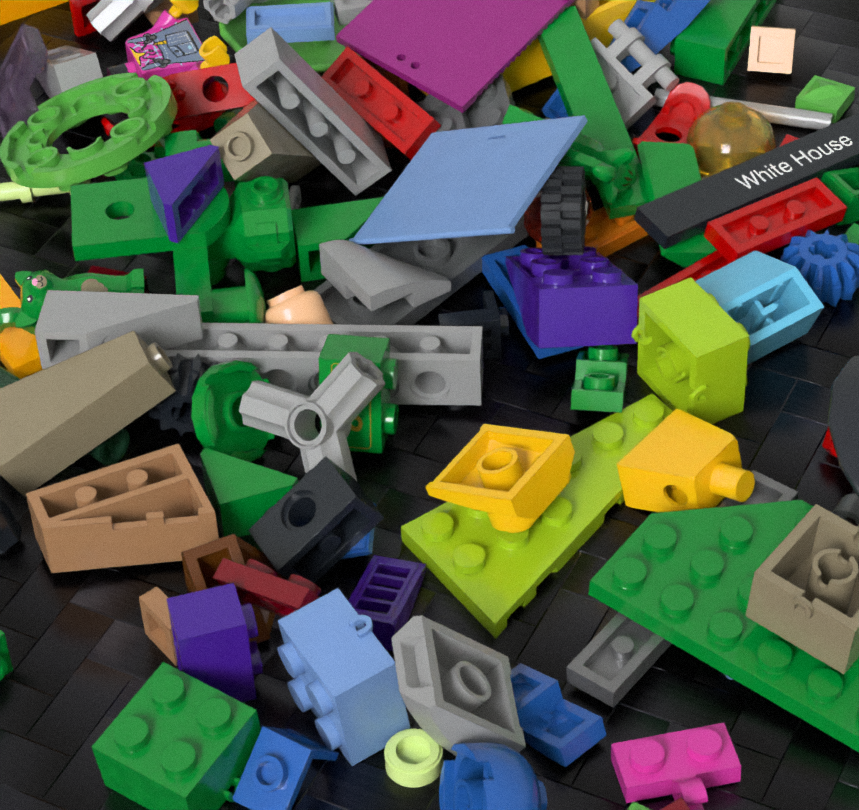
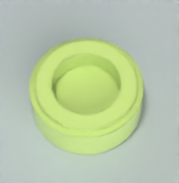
M414 728L400 731L393 735L385 746L386 772L395 783L411 788L422 787L435 781L441 774L443 766L442 746L436 743L423 729Z

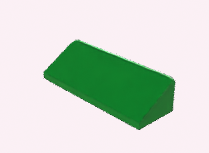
M642 141L637 145L649 202L702 180L693 146L685 143ZM705 232L666 249L659 245L661 256L684 268L689 267L717 249L704 237Z

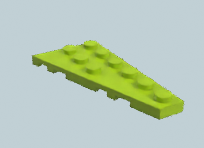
M652 393L623 409L622 413L616 412L571 436L570 439L575 451L570 470L571 479L534 524L523 532L509 533L497 530L491 525L487 512L446 502L401 526L402 542L423 564H426V567L496 639L507 627L509 616L519 606L525 608L536 596L537 586L550 573H557L604 523L606 512L615 503L622 504L624 496L616 464L673 411Z

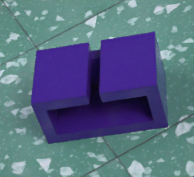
M234 583L167 598L178 670L240 702L257 699L254 676L263 674V668L256 641L249 642V638L258 637L257 624L251 603L240 604Z

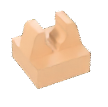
M751 26L747 71L791 74L796 29Z

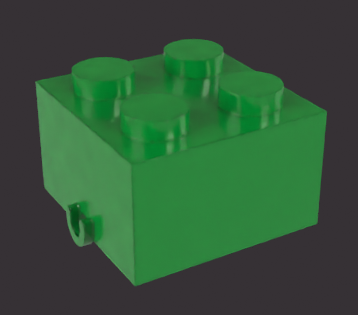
M163 662L92 745V750L105 786L148 810H219L226 800L234 802L233 795L260 734L261 726L256 709ZM230 786L235 787L233 792L228 791Z

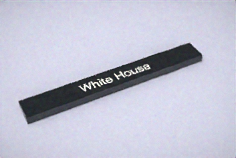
M859 113L637 207L634 220L663 249H666L705 232L709 221L816 177L821 181L824 172L853 167L859 164Z

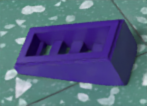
M374 555L348 602L359 615H366L371 618L373 623L372 633L386 650L393 651L391 638L408 622L426 574V564ZM380 584V585H385V586H390V587H396V588H401V589H400V590H397V589H391V588H386V587H380V586H377V585ZM373 597H375V598H381V599H386V600H392V601H394V602L385 601V600H379V599H374ZM368 609H369V610H374V611H379V612H385V613H387V614L368 611Z

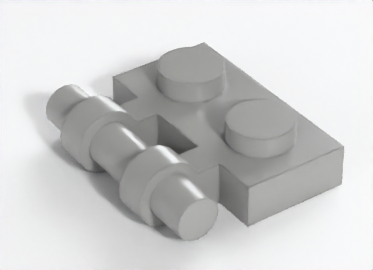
M617 19L608 28V32L616 39L608 48L596 37L590 42L627 130L657 102L647 88L652 83L658 82L666 91H670L678 84L679 78L670 70L671 63L662 54L656 55L644 43L645 37L635 27L629 28L621 19ZM631 55L642 66L634 75L620 63L626 56Z

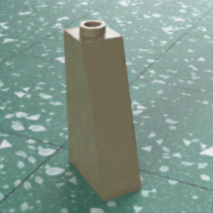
M256 99L245 106L210 139L212 145L219 147L220 157L235 181H252L257 177L270 176L273 178H283L287 183H296L322 164Z
M133 330L0 388V475L25 497L26 493L37 489L176 392L167 372L173 368V365L163 349L156 342L148 346Z

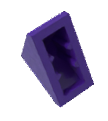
M207 145L144 163L151 202L169 241L179 243L225 185L218 146Z

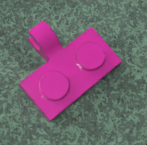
M724 723L611 744V761L626 803L672 795L674 801L682 797L690 810H704L702 803L708 802L705 788L741 781V764Z

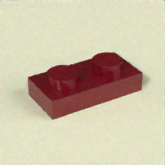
M223 558L213 576L221 585L234 583L239 601L251 603L252 606L282 617L320 598L318 596L321 589L313 582L295 574H291L288 581L279 578L273 569L252 559H248L246 565H242Z

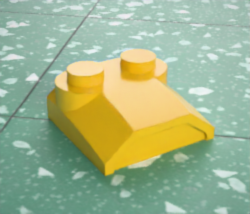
M483 424L480 427V431L434 481L427 484L426 490L429 496L474 510L487 512L491 525L497 530L509 533L523 532L534 524L569 483L575 451L568 434Z

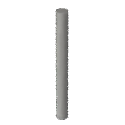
M657 88L654 95L657 102L654 106L663 107L670 91ZM710 96L711 108L709 114L816 130L832 125L833 114Z

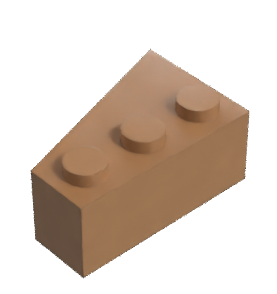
M179 443L26 493L35 537L51 573L182 561L181 552L219 539L215 511Z

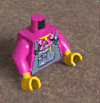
M169 0L173 6L170 10L164 9L151 29L145 33L128 38L125 42L128 63L108 67L107 76L136 72L138 77L148 80L153 75L163 78L175 73L226 65L230 63V57L226 53L227 46L217 36L208 38L202 44L188 18H180L182 13H193L199 6V0ZM214 77L206 81L203 92L211 82L215 81Z

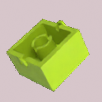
M691 277L641 297L639 300V325L634 328L631 334L634 341L638 342L637 374L672 411L675 409L683 410L710 424H715L744 411L745 388L748 384L746 375L748 350L751 345L750 337L745 327L741 323L735 322L719 306L716 298L711 293H706Z

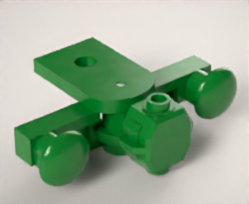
M196 130L172 132L164 137L166 157L212 145L210 139L197 140ZM221 159L224 182L234 181L235 190L229 198L226 189L223 187L179 243L171 242L168 239L151 202L147 177L72 185V247L75 261L173 251L176 295H199L202 323H265L266 305L264 293L258 278L252 271L276 272L282 268L292 267L296 262L288 183L283 178H273L270 176L257 177L247 182L235 181ZM121 216H128V217L125 218V219H120V220L114 219V218L121 217ZM236 258L246 268L244 269L246 286L212 290L211 286L221 281L224 277L225 267L229 264L230 259Z

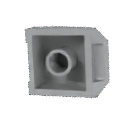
M422 615L413 616L391 638L401 697L418 725L436 743L457 756V752L450 749L454 744L498 743L504 744L518 752L526 747L513 694L508 656Z

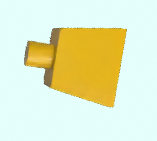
M675 409L616 464L626 506L658 513L715 508L725 497L738 502H745L751 496L755 485L754 474L742 468L738 441L734 435L679 409Z

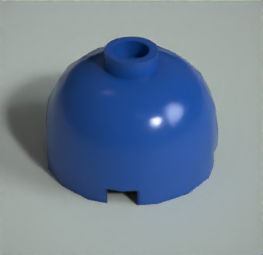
M488 742L454 744L450 750L457 752L455 760H444L441 769L439 786L440 810L547 809L545 786L537 779L531 765L518 751L504 744Z

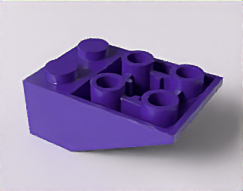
M585 246L583 255H544L543 248H525L520 250V256H506V267L527 337L538 348L637 344L631 334L637 326L638 284L624 274L621 269L612 264L608 258L596 252V248Z

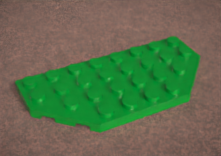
M803 500L651 513L590 580L588 595L859 752V657L848 671L842 674L745 616L754 572L814 506Z

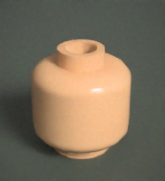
M302 285L267 300L269 308L265 312L266 324H333L320 294L314 290L304 291Z

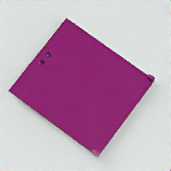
M373 0L336 35V41L345 47L348 46L355 53L464 113L476 101L477 96L481 95L483 90L487 89L488 85L492 84L494 79L498 78L499 74L503 73L505 68L509 67L510 63L514 62L516 57L526 50L527 45H531L532 41L536 40L538 34L541 35L543 30L547 29L549 23L552 24L554 18H558L559 13H563L565 7L568 8L575 0Z

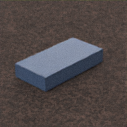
M333 2L246 7L247 44L270 27L287 43L335 40Z

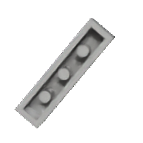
M272 27L234 54L242 87L355 196L392 171L382 137Z

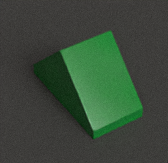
M206 447L200 453L205 491L215 511L216 520L223 537L235 534L237 537L249 535L248 530L269 508L274 506L298 483L297 477Z

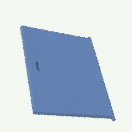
M585 115L431 133L355 237L350 238L349 241L359 245L515 233L516 224L588 121Z

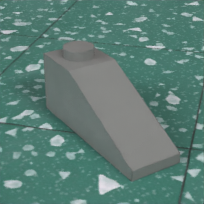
M65 45L26 57L28 66L49 98L80 84L103 77L96 52Z

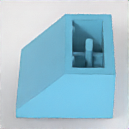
M756 250L695 281L706 293H711L716 298L719 306L735 322L741 323L747 330L751 343L748 350L747 365L808 333L824 308L795 266Z

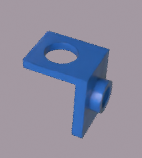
M262 726L233 795V801L251 810H291L312 759L336 761L339 752L331 751L327 746L292 729Z

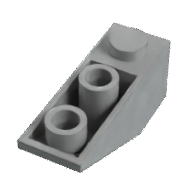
M47 290L35 328L42 369L51 367L133 330L148 346L156 342L163 350L203 339L204 331L199 295Z

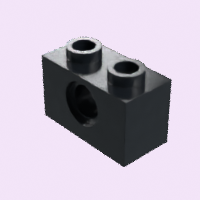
M325 456L287 494L269 508L248 531L278 573L289 579L291 574H295L315 584L384 517L356 480Z

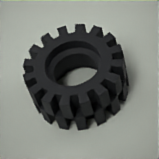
M556 166L542 187L541 243L544 255L584 254L586 233V181L584 166Z

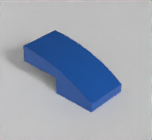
M521 663L511 670L510 678L519 724L523 729L525 742L558 764L567 767L607 736L602 717L563 699L558 680Z

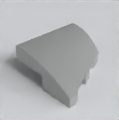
M332 240L319 244L322 275L346 300L356 296L370 311H374L403 297L413 307H416L451 291V281L447 277L397 260L352 241Z

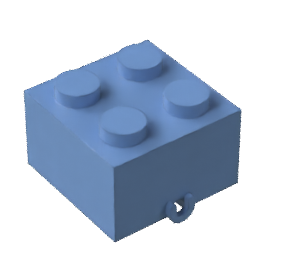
M338 588L278 620L284 644L279 646L277 650L286 670L294 678L287 682L288 689L296 705L303 713L311 709L317 717L315 726L328 749L333 751L339 748L351 766H354L384 749L388 740L396 733L411 729L406 706L399 692L395 661L372 633L373 623L371 618L366 615H359Z

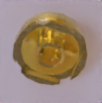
M734 101L711 107L699 114L688 130L685 144L694 147L701 178L710 177L776 148L774 130L763 114L749 106Z

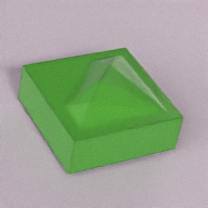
M814 75L796 97L795 108L833 114L832 123H837L854 101L855 87Z

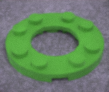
M136 72L98 78L68 89L37 106L39 111L28 118L27 125L23 121H18L2 141L0 159L10 179L21 186L29 188L58 187L63 192L71 191L72 185H81L84 181L102 174L106 177H111L122 173L128 168L129 161L142 154L159 139L167 136L172 131L171 125L177 114V102L168 82L157 75L151 76L148 80L138 77ZM119 112L128 114L129 119L118 123L111 129V138L106 142L100 136L96 138L93 144L79 150H74L71 147L66 148L69 154H59L57 148L51 147L53 142L63 132L84 124L91 117L102 114L111 115Z

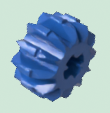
M828 229L824 234H816L811 230H807L805 237H792L790 245L784 248L780 261L793 265L799 270L820 302H827L831 306L836 307L839 299L852 300L854 291L859 288V245L848 243L847 234L833 236L830 235Z

